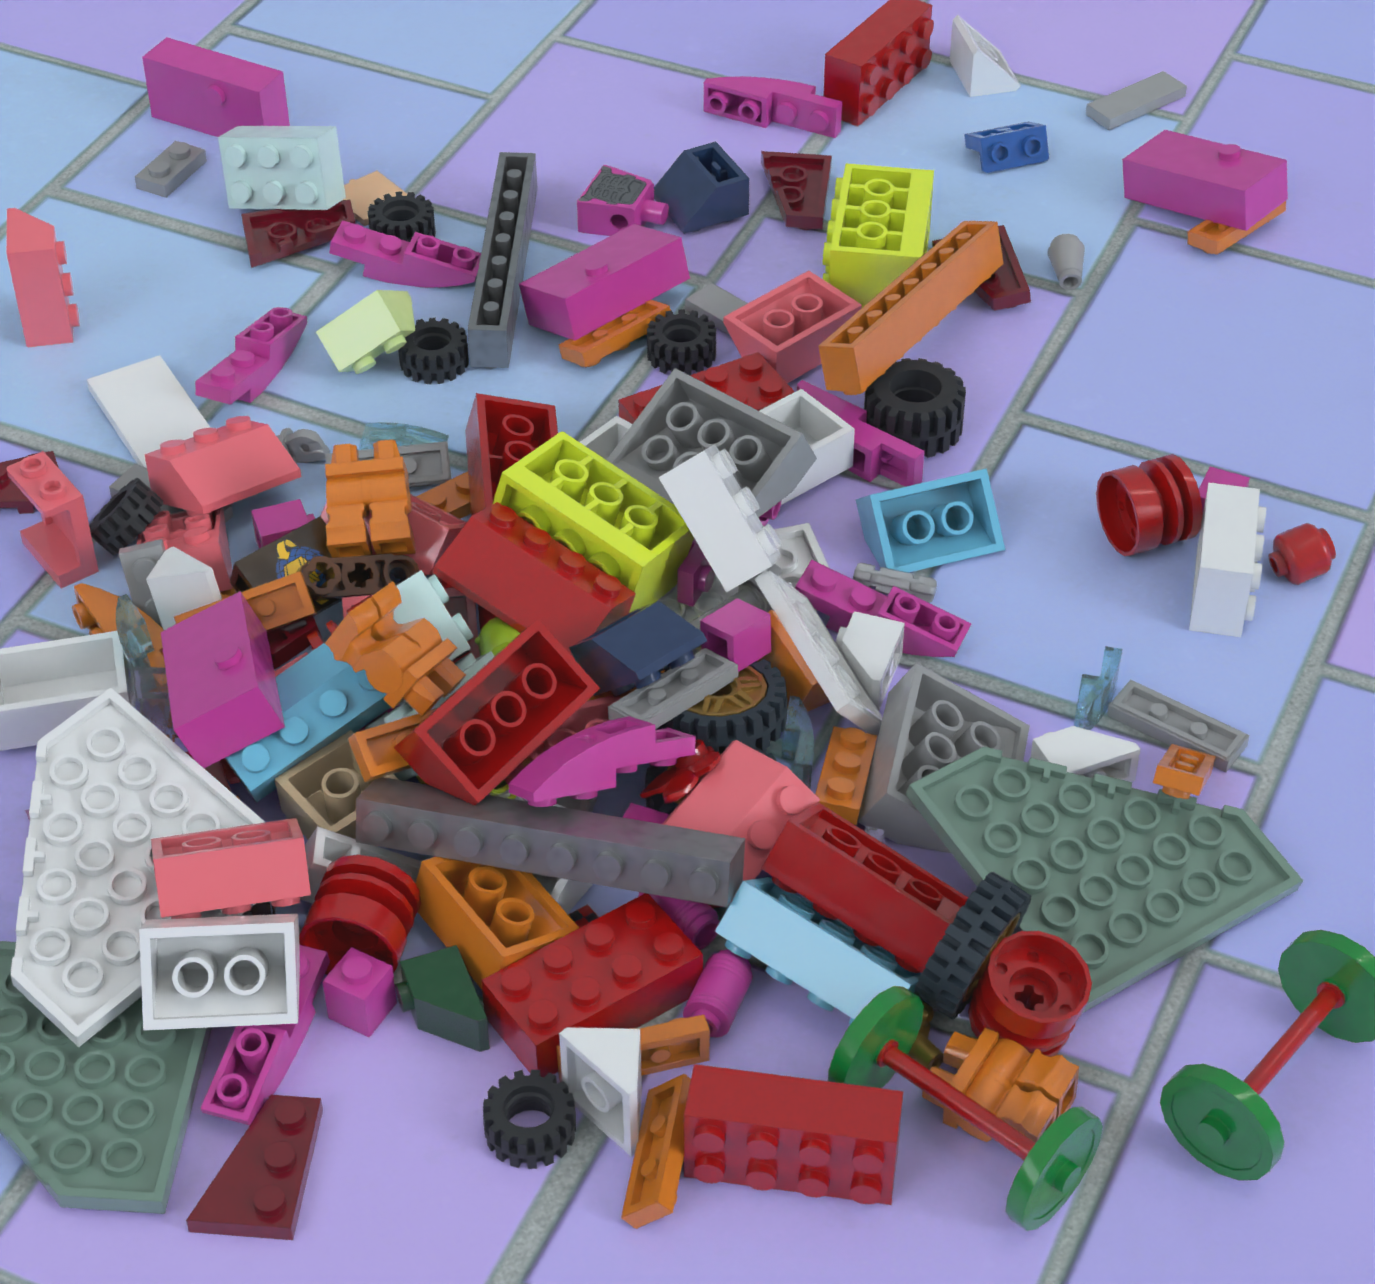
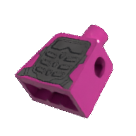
M604 164L577 201L578 232L611 236L632 224L644 227L647 222L664 225L669 214L668 204L654 201V184L651 180Z

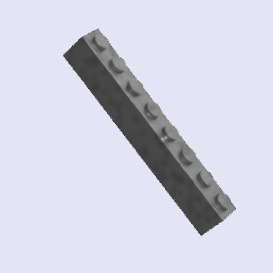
M499 153L467 329L470 367L509 368L521 295L519 283L523 282L537 196L536 153Z
M385 777L375 779L356 798L357 843L728 907L743 882L745 838L557 806L534 807L528 805L527 801L487 795L474 806L431 785Z

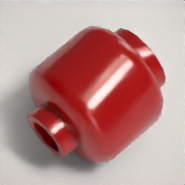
M1304 523L1278 534L1273 540V552L1268 555V559L1277 577L1284 575L1292 584L1300 585L1326 574L1331 568L1332 560L1336 558V551L1330 535L1324 528L1318 529L1315 525Z

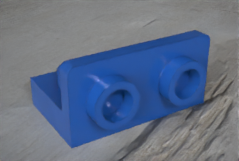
M1027 121L964 134L966 148L979 151L981 170L985 173L1049 160L1046 125Z

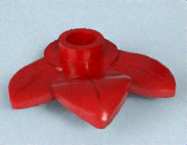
M702 739L695 740L696 755L677 758V764L657 776L639 794L640 797L647 799L655 794L663 793L665 803H672L681 799L695 787L701 776L710 772L719 764L721 760L719 751L715 752L711 746L706 747Z

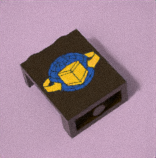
M319 516L235 562L230 578L233 588L237 593L294 574L313 557L327 556L332 558L327 548L326 523ZM355 566V570L348 574L349 582L356 581L354 586L357 588H361V584L368 580L366 571L360 573L362 569L360 566ZM316 569L309 575L312 583L317 581L316 587L319 588V586L326 582L323 574L318 576L319 570ZM342 599L313 601L317 614L339 603Z

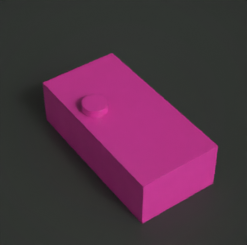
M168 37L142 57L151 115L154 118L215 137H219L237 126H290L283 71Z
M1163 130L1122 159L1124 198L1200 219H1207L1245 231L1288 199L1287 160L1241 149L1240 146L1235 144L1225 145Z
M632 224L519 283V288L530 326L577 340L690 279L681 237Z
M241 591L161 632L173 730L199 765L206 768L285 727L267 631Z

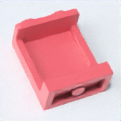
M44 451L7 466L9 478L41 513L42 517L41 522L20 531L22 543L57 585L62 589L99 572L84 498L78 489Z

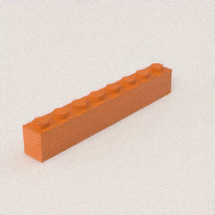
M997 221L961 222L818 345L826 390L843 391L845 395H858L865 392L868 386L879 376L885 374L890 366L898 359H901L933 327L939 325L943 318L955 310L965 298L973 294L974 290L985 280H988L1004 264Z

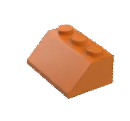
M437 856L421 862L415 883L420 890L421 898L418 914L447 948L457 945L469 975L481 989L482 979L579 928L532 873Z

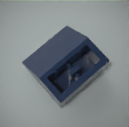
M715 141L684 150L655 185L654 200L669 205L668 216L684 234L696 232L705 227L722 222H730L733 219L749 215V177Z
M657 601L630 612L572 645L569 649L577 663L600 687L594 696L611 691L613 696L616 697L634 687L640 689L657 681L662 677L660 672L668 667L674 669L694 659L695 655L692 650L707 642V639L702 631L662 602Z

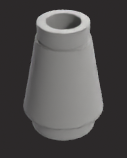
M1061 234L1055 237L1048 248V257L1059 284L1066 290L1076 289L1082 283L1085 247L1079 238L1073 234Z

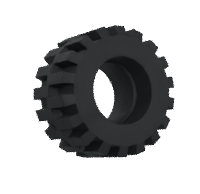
M910 358L901 359V361L895 362L890 366L885 374L879 376L867 387L864 400V410L867 411L866 423L924 450V456L927 458L935 456L936 452L944 453L949 450L950 446H955L959 441V436L962 435L966 388L963 387L964 382L961 377L955 376L956 372L954 370L944 368L943 364L939 362H928L927 359L918 358V360H911Z

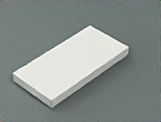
M160 355L87 379L90 393L137 464L144 468H147L144 454L160 449L161 443L176 439L186 440L194 437L193 432L196 430L211 428Z
M763 571L754 580L780 619L836 712L866 732L878 735L883 718L808 598L773 572Z

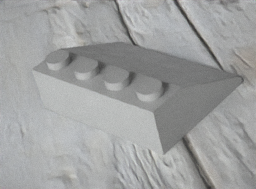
M675 368L606 460L674 504L658 477L715 444L719 451L726 449L733 459L738 470L733 476L741 489L747 486L753 493L760 507L759 510L755 511L759 518L794 491L817 458L803 433Z
M916 663L888 693L858 822L895 843L951 853L906 796L909 784L984 746L1002 750L1003 757L1023 761L1030 725Z

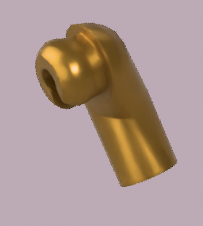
M921 1000L924 1005L923 1021L915 1043L908 1055L930 1070L931 1067L936 1066L939 1068L941 1066L944 1053L928 1039L931 1026L929 1022L934 1017V1011L931 1006Z

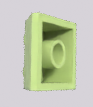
M376 290L316 331L339 372L363 373L376 364L374 358L383 352H386V354L392 353L407 343L405 337L416 331L411 297L408 291Z

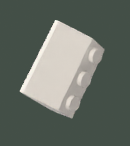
M298 914L146 920L139 928L143 1030L297 1024L299 1022L300 951Z

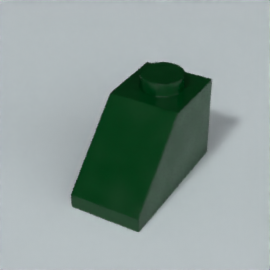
M457 945L400 961L402 982L395 984L398 1002L402 1012L411 1010L419 1030L479 1052L490 1049L487 1017Z

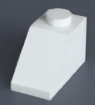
M854 611L847 628L840 627L836 644L879 711L902 656L905 623Z
M1071 726L1034 738L1030 758L1067 766V772L1093 778L1096 773L1132 782L1136 779L1140 748L1131 741Z

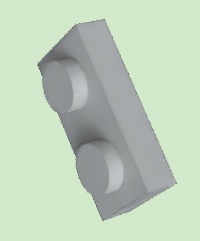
M173 142L135 176L137 189L167 198L207 162L205 149L189 145L185 142Z
M159 539L120 548L119 558L133 605L149 615L162 627L146 578L165 552L163 540Z

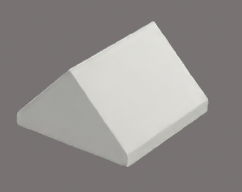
M957 15L952 21L950 63L969 96L975 97L1017 91L1021 85L1000 50Z
M174 546L165 550L146 578L164 630L176 624L174 616L222 599L213 569Z
M565 1028L559 1033L562 1081L568 1085L569 1093L573 1094L575 1107L632 1157L635 1154L636 1145L639 1140L641 1116L640 1029Z

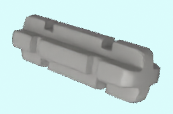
M858 563L853 575V580L869 588L871 586L876 587L875 590L880 593L889 594L892 587L895 586L928 603L933 601L937 589V581L934 578L920 575L919 579H915L912 573L880 567V571L875 570V565Z

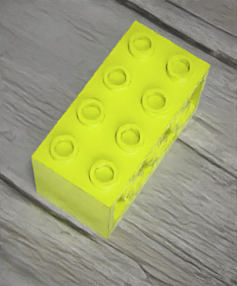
M846 163L843 178H836L835 196L832 199L831 220L828 221L827 242L824 243L823 265H826L822 279L862 304L863 308L927 253L934 170Z
M563 431L503 471L493 504L498 502L503 506L511 508L515 511L516 515L536 528L546 531L551 538L571 551L581 554L586 561L606 574L616 577L621 584L635 592L636 595L629 613L658 601L677 585L678 568L687 557L694 540L692 533L674 504Z

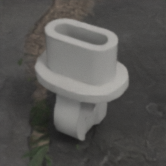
M285 428L281 431L280 435H277L296 464L325 460V454L330 453L328 446L324 444L319 434L315 431L301 429L293 433L290 428Z

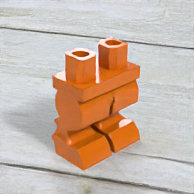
M381 440L373 443L374 459L359 461V452L356 445L340 444L333 446L331 464H325L327 478L326 514L329 520L326 524L327 548L332 558L372 555L371 542L376 555L416 553L413 531L407 516L412 511L409 475L395 440ZM369 511L372 515L369 521L371 540L364 521V518L369 516Z
M392 581L371 598H368L350 611L325 644L333 652L335 660L347 662L356 673L364 669L369 683L379 692L387 694L383 700L393 709L405 700L416 712L424 716L436 705L441 697L446 698L465 678L466 674L449 659L457 647L448 638L442 642L438 630L428 620L421 618L408 623L398 624L393 619L394 610L402 603L399 589Z
M985 1027L978 1039L954 1031L948 1040L944 1050L943 1063L959 1069L956 1074L936 1066L930 1069V1071L1036 1143L1044 1131L1060 1115L1070 1109L1076 1099L1080 1066L1069 1062L1061 1054L1049 1057L1043 1055L1039 1049H1035L1031 1054L1021 1044L1009 1039H999V1033ZM922 1090V1097L944 1108V1124L955 1129L960 1126L968 1134L985 1142L992 1140L991 1137Z

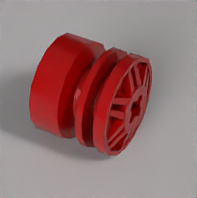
M1174 454L1141 462L1139 467L1130 465L1102 473L1097 482L1096 501L1102 528L1108 541L1123 556L1155 549L1160 543L1168 545L1177 541L1194 538L1201 529L1203 518L1202 500L1197 482L1182 458Z
M359 854L342 856L328 865L314 897L315 902H313L299 934V944L328 953L330 963L325 975L330 973L351 947L391 965L394 974L407 943L406 937L414 924V918L421 905L420 890L407 873L390 862L378 857Z
M1019 931L1003 938L991 952L982 979H979L971 997L968 1015L973 1033L978 1039L986 1027L999 1033V1039L1013 1040L1021 1044L1031 1054L1035 1049H1039L1043 1055L1049 1057L1057 1055L1067 1043L1076 1021L1080 1018L1089 1001L1092 981L1088 965L1073 946L1052 934L1042 931Z

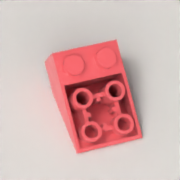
M223 507L206 514L188 510L170 514L169 511H159L154 516L153 521L138 535L137 545L162 539L165 550L174 546L213 569L220 592L232 589L230 578L233 570Z

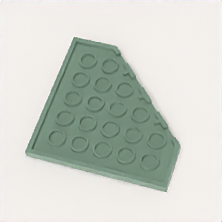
M985 746L909 784L906 796L976 886L989 873L995 872L1032 896L1028 910L1022 917L1023 920L1015 930V933L1019 931H1042L1060 937L1079 952L1088 965L1092 981L1089 1001L1082 1013L1299 889L1303 882V879L1243 809L1224 805L1222 809L1197 804V798L1190 796L1189 799L1176 798L1163 793L1162 789H1159L1157 794L1131 788L1132 782L1096 773L1093 778L1067 772V766L1030 758L1028 762L1007 758L1002 756V750Z
M0 941L1 1135L60 1207L165 1214L212 1027L143 1030L141 996L78 1047L13 986L11 966L12 957L15 955L16 942Z

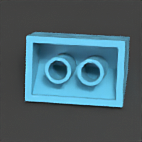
M987 468L856 499L864 539L880 567L909 573L1006 550Z

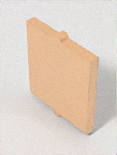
M375 171L359 179L349 180V183L344 185L346 198L343 200H351L355 219L366 226L369 224L370 204L374 205L375 199L380 198L384 200L383 195L388 193L391 197H395L396 192H402V196H407V193L379 171Z

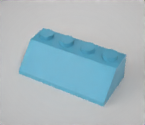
M325 643L276 676L285 727L224 758L256 803L277 789L276 777L350 730L353 733L357 732L391 708L383 700L387 694L373 688L367 679L364 669L356 673L347 662L335 660L333 652Z
M770 877L744 880L715 930L717 934L727 939L724 945L731 952L745 959H750L751 956L756 957L768 965L765 971L771 977L786 985H791L793 981L809 991L807 998L817 1006L828 1011H833L834 1008H837L851 1017L848 1022L849 1024L854 1021L860 1011L874 997L892 986L905 987L914 994L915 986L919 982L918 979L921 975V972L913 973L901 967L895 961V955L881 946H871L858 939L853 933L854 929L839 919L832 920L822 916L813 908V903L796 893H789L779 888Z

